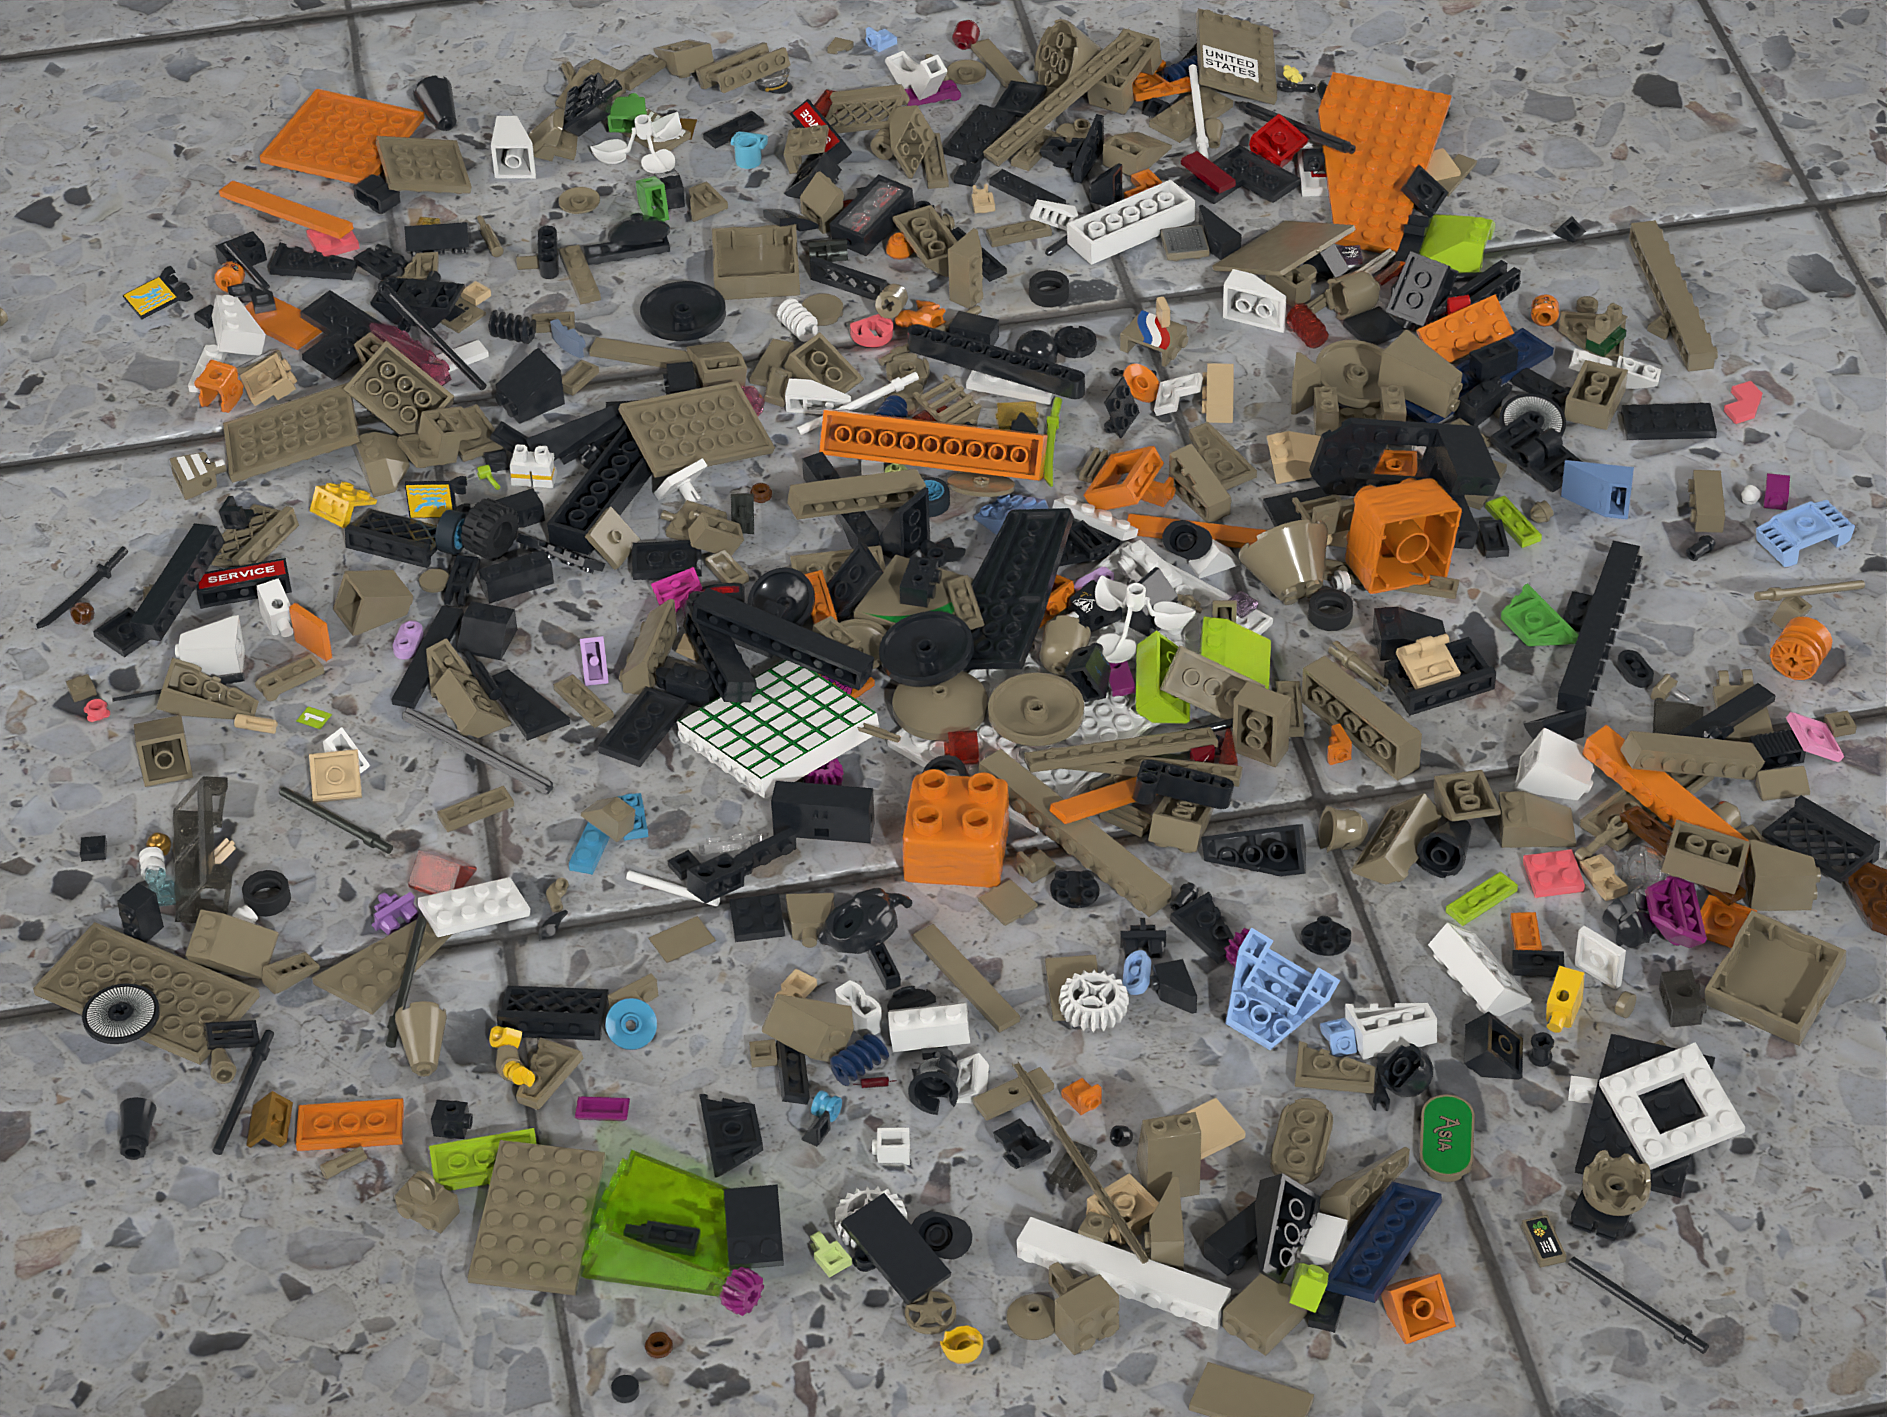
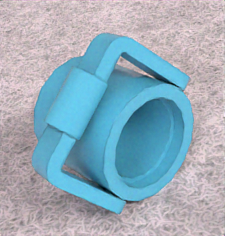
M736 132L731 139V145L735 149V162L737 166L744 169H752L759 166L762 162L761 149L763 150L768 144V136L749 132Z

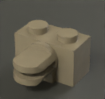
M1304 264L1299 268L1292 269L1283 276L1266 275L1265 282L1286 296V303L1296 309L1310 300L1311 285L1316 282L1317 271L1314 266Z
M417 1171L416 1174H413L395 1195L397 1211L402 1217L412 1219L420 1223L424 1228L432 1229L440 1234L460 1213L457 1195L444 1189L443 1185L436 1183L435 1179L424 1171Z

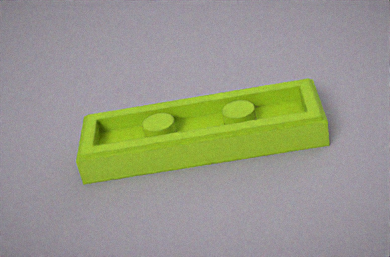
M1505 495L1485 503V509L1495 520L1502 519L1504 529L1521 548L1542 540V534Z
M1500 871L1448 904L1445 912L1464 926L1517 892L1518 885Z

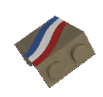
M1142 310L1120 333V351L1128 353L1137 343L1162 352V366L1166 367L1171 360L1176 358L1179 351L1187 346L1189 340L1187 326L1170 320L1169 327L1162 328L1156 315Z

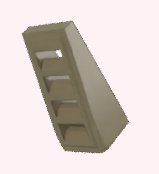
M306 952L263 966L262 982L273 994H278L317 972L320 966Z

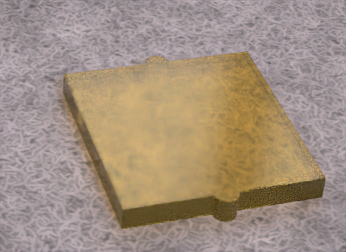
M1036 402L997 403L998 413L996 414V419H998L999 429H1010L1012 421L1017 419L1020 412L1025 413L1037 428L1039 413L1036 412Z

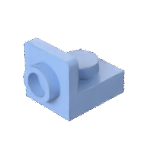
M871 27L866 28V43L877 52L897 44V37L888 30L883 29L877 32Z
M1345 1018L1320 1023L1321 1033L1330 1043L1332 1056L1340 1057L1357 1052L1355 1030Z

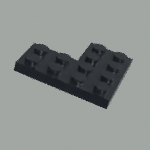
M1238 145L1213 161L1216 166L1236 180L1235 187L1219 194L1194 174L1184 180L1183 187L1213 204H1216L1241 186L1274 203L1300 186L1301 178Z
M331 290L300 311L302 319L327 334L326 337L302 353V360L332 380H336L360 362L354 344L371 332L383 342L393 337V330Z

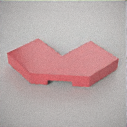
M1752 381L1732 386L1731 393L1738 401L1725 405L1724 412L1735 424L1754 419L1763 393Z

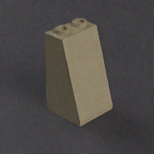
M1405 330L1382 352L1378 386H1403L1406 400L1444 418L1458 409L1460 400H1458L1459 393L1463 386L1461 383L1462 372L1413 333Z
M1196 1112L1142 1120L1136 1164L1142 1186L1157 1201L1161 1200L1173 1177H1179L1180 1198L1200 1195L1201 1129Z

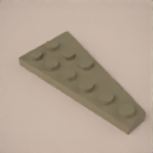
M417 920L312 978L313 984L373 1015L400 988ZM427 921L414 973L453 934L437 937Z

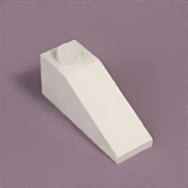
M789 378L785 394L786 412L823 414L825 409L835 410L850 403L851 396L813 380Z

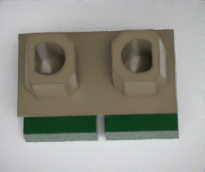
M1611 303L1607 306L1605 313L1599 314L1595 318V322L1588 327L1586 350L1605 357L1614 346L1618 345L1626 337L1627 330L1621 328V324L1628 316L1622 314L1623 308L1621 306Z

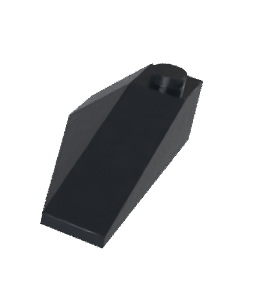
M1303 824L1201 837L1205 862L1280 877L1306 874V842Z
M1283 1173L1260 1180L1255 1202L1259 1273L1278 1284L1283 1283L1295 1261L1294 1255L1298 1247L1303 1246L1306 1241L1304 1236L1309 1228H1313L1317 1219L1321 1198Z

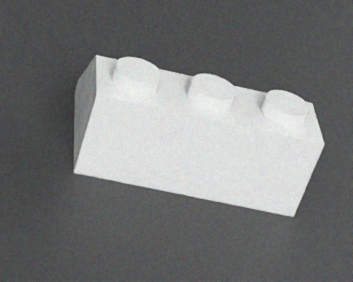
M966 1002L889 1010L888 1012L893 1052L970 1043Z

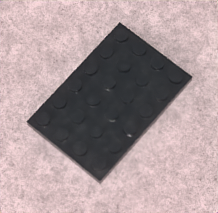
M1611 1034L1599 1080L1677 1050V1048ZM1703 1054L1713 1071L1715 1057ZM1683 1078L1638 1096L1660 1134L1698 1120L1702 1116L1703 1111ZM1599 1080L1575 1167V1173L1584 1175L1585 1167L1590 1165L1596 1155L1602 1150L1608 1151L1609 1156L1612 1158H1619L1623 1154H1629L1637 1163H1643L1601 1090ZM1692 1154L1651 1169V1191L1681 1198Z

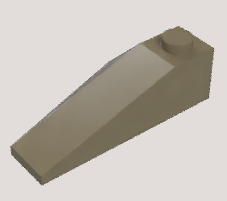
M172 658L156 709L175 715L235 719L237 714L255 716L259 703L258 700L235 687L229 688L220 683V678L216 676L211 678L201 672L202 668L195 664Z
M1403 1147L1336 1182L1330 1190H1325L1321 1194L1319 1203L1320 1213L1348 1220V1230L1389 1187L1391 1182H1394L1408 1167L1410 1149Z

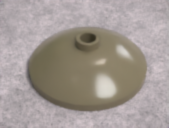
M851 619L840 622L843 627L861 641V646L857 650L874 657L873 669L880 666L879 647L887 631L878 623L866 619Z

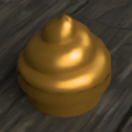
M156 832L148 838L146 847L160 848L165 856L170 851L171 840L166 834Z

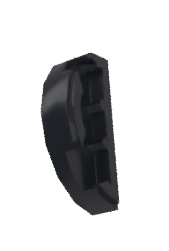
M915 986L902 987L893 992L892 998L887 1004V1012L889 1010L927 1006L936 1002V996L928 989L925 991L923 989H916Z

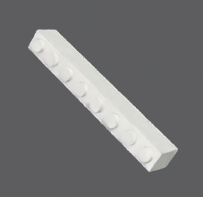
M1033 1217L1029 1218L1017 1239V1257L1028 1263H1035L1049 1269L1050 1265L1059 1262L1065 1270L1068 1269L1074 1279L1085 1273L1090 1279L1100 1274L1123 1297L1140 1301L1152 1308L1162 1309L1177 1317H1184L1198 1322L1202 1326H1209L1218 1330L1223 1320V1309L1231 1302V1288L1150 1259L1147 1263L1142 1264L1136 1254Z

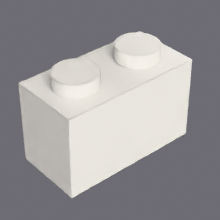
M1318 1212L1313 1228H1309L1304 1236L1306 1241L1303 1246L1298 1247L1297 1258H1300V1263L1317 1265L1330 1273L1337 1263L1345 1243L1348 1220Z

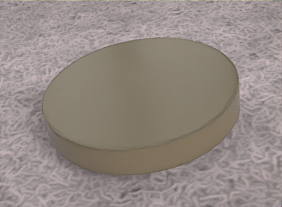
M442 569L427 570L419 578L420 587L430 593L443 591L447 588L446 584L449 574Z

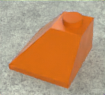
M1440 1273L1405 1279L1385 1287L1381 1294L1386 1314L1404 1344H1409L1456 1327Z

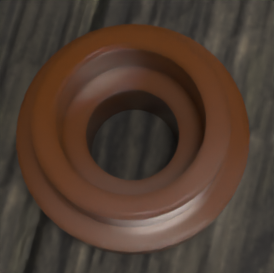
M757 483L752 486L750 494L754 495V502L765 503L772 498V490L769 485Z
M664 1332L652 1333L645 1342L646 1353L653 1358H664L673 1349L671 1338Z

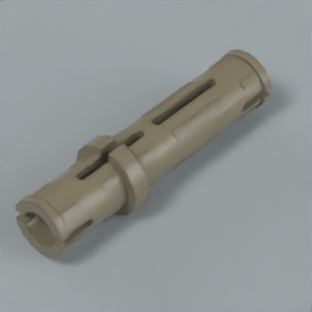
M1339 641L1332 643L1338 651L1330 645L1328 652L1340 660L1346 669L1354 671L1378 692L1385 690L1379 682L1387 687L1389 680L1358 658L1359 655L1355 651H1349Z

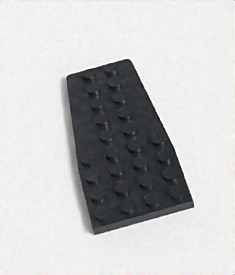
M1070 508L1015 509L1007 514L971 583L984 626L971 629L974 651L970 662L963 670L1023 669L1044 617L1074 519Z

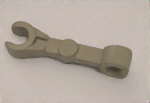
M1619 816L1613 817L1606 831L1598 835L1586 848L1581 847L1575 852L1576 861L1580 864V861L1591 858L1592 854L1600 847L1605 846L1606 842L1611 838L1624 834L1628 830L1627 823L1625 822L1622 826L1616 827L1621 822V818Z

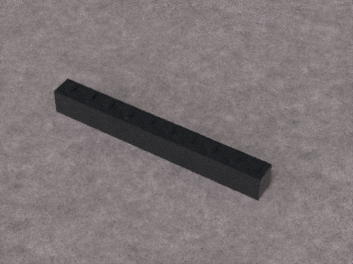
M1613 540L1559 688L1556 709L1568 711L1585 708L1587 710L1588 706L1592 707L1595 696L1593 691H1598L1600 677L1598 676H1603L1606 665L1604 659H1609L1611 646L1609 645H1614L1617 631L1614 630H1619L1622 620L1620 614H1625L1627 607L1625 599H1630L1632 593L1631 584H1635L1638 571L1636 569L1640 570L1643 556L1639 555L1640 546Z

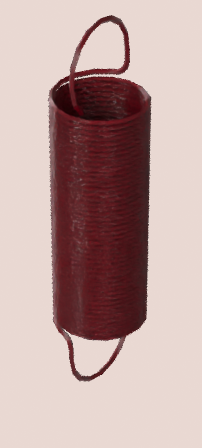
M888 1076L861 1078V1084L854 1083L853 1085H861L862 1088L887 1087L889 1082L897 1080L889 1081Z

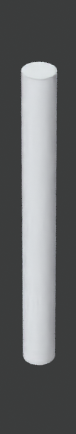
M628 871L626 879L702 902L687 891V887L633 871ZM720 898L706 904L718 907Z

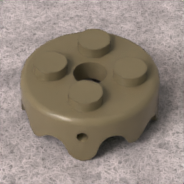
M1602 1150L1596 1155L1593 1162L1585 1167L1582 1182L1583 1194L1589 1204L1600 1212L1613 1216L1633 1214L1642 1209L1649 1200L1651 1192L1650 1167L1646 1162L1642 1164L1637 1163L1629 1154H1623L1619 1158H1612L1609 1156L1608 1151ZM1619 1185L1623 1189L1613 1190L1610 1186Z

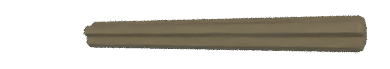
M1389 248L1354 272L1364 271L1373 275L1392 262L1396 252ZM1325 292L1306 304L1307 313L1314 315L1328 305Z

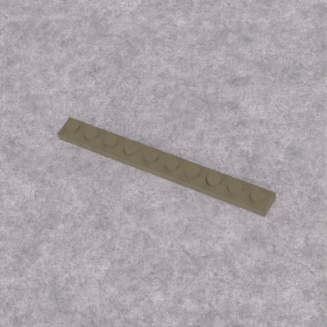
M1130 29L1125 30L984 150V157L999 167L1143 44L1142 37Z

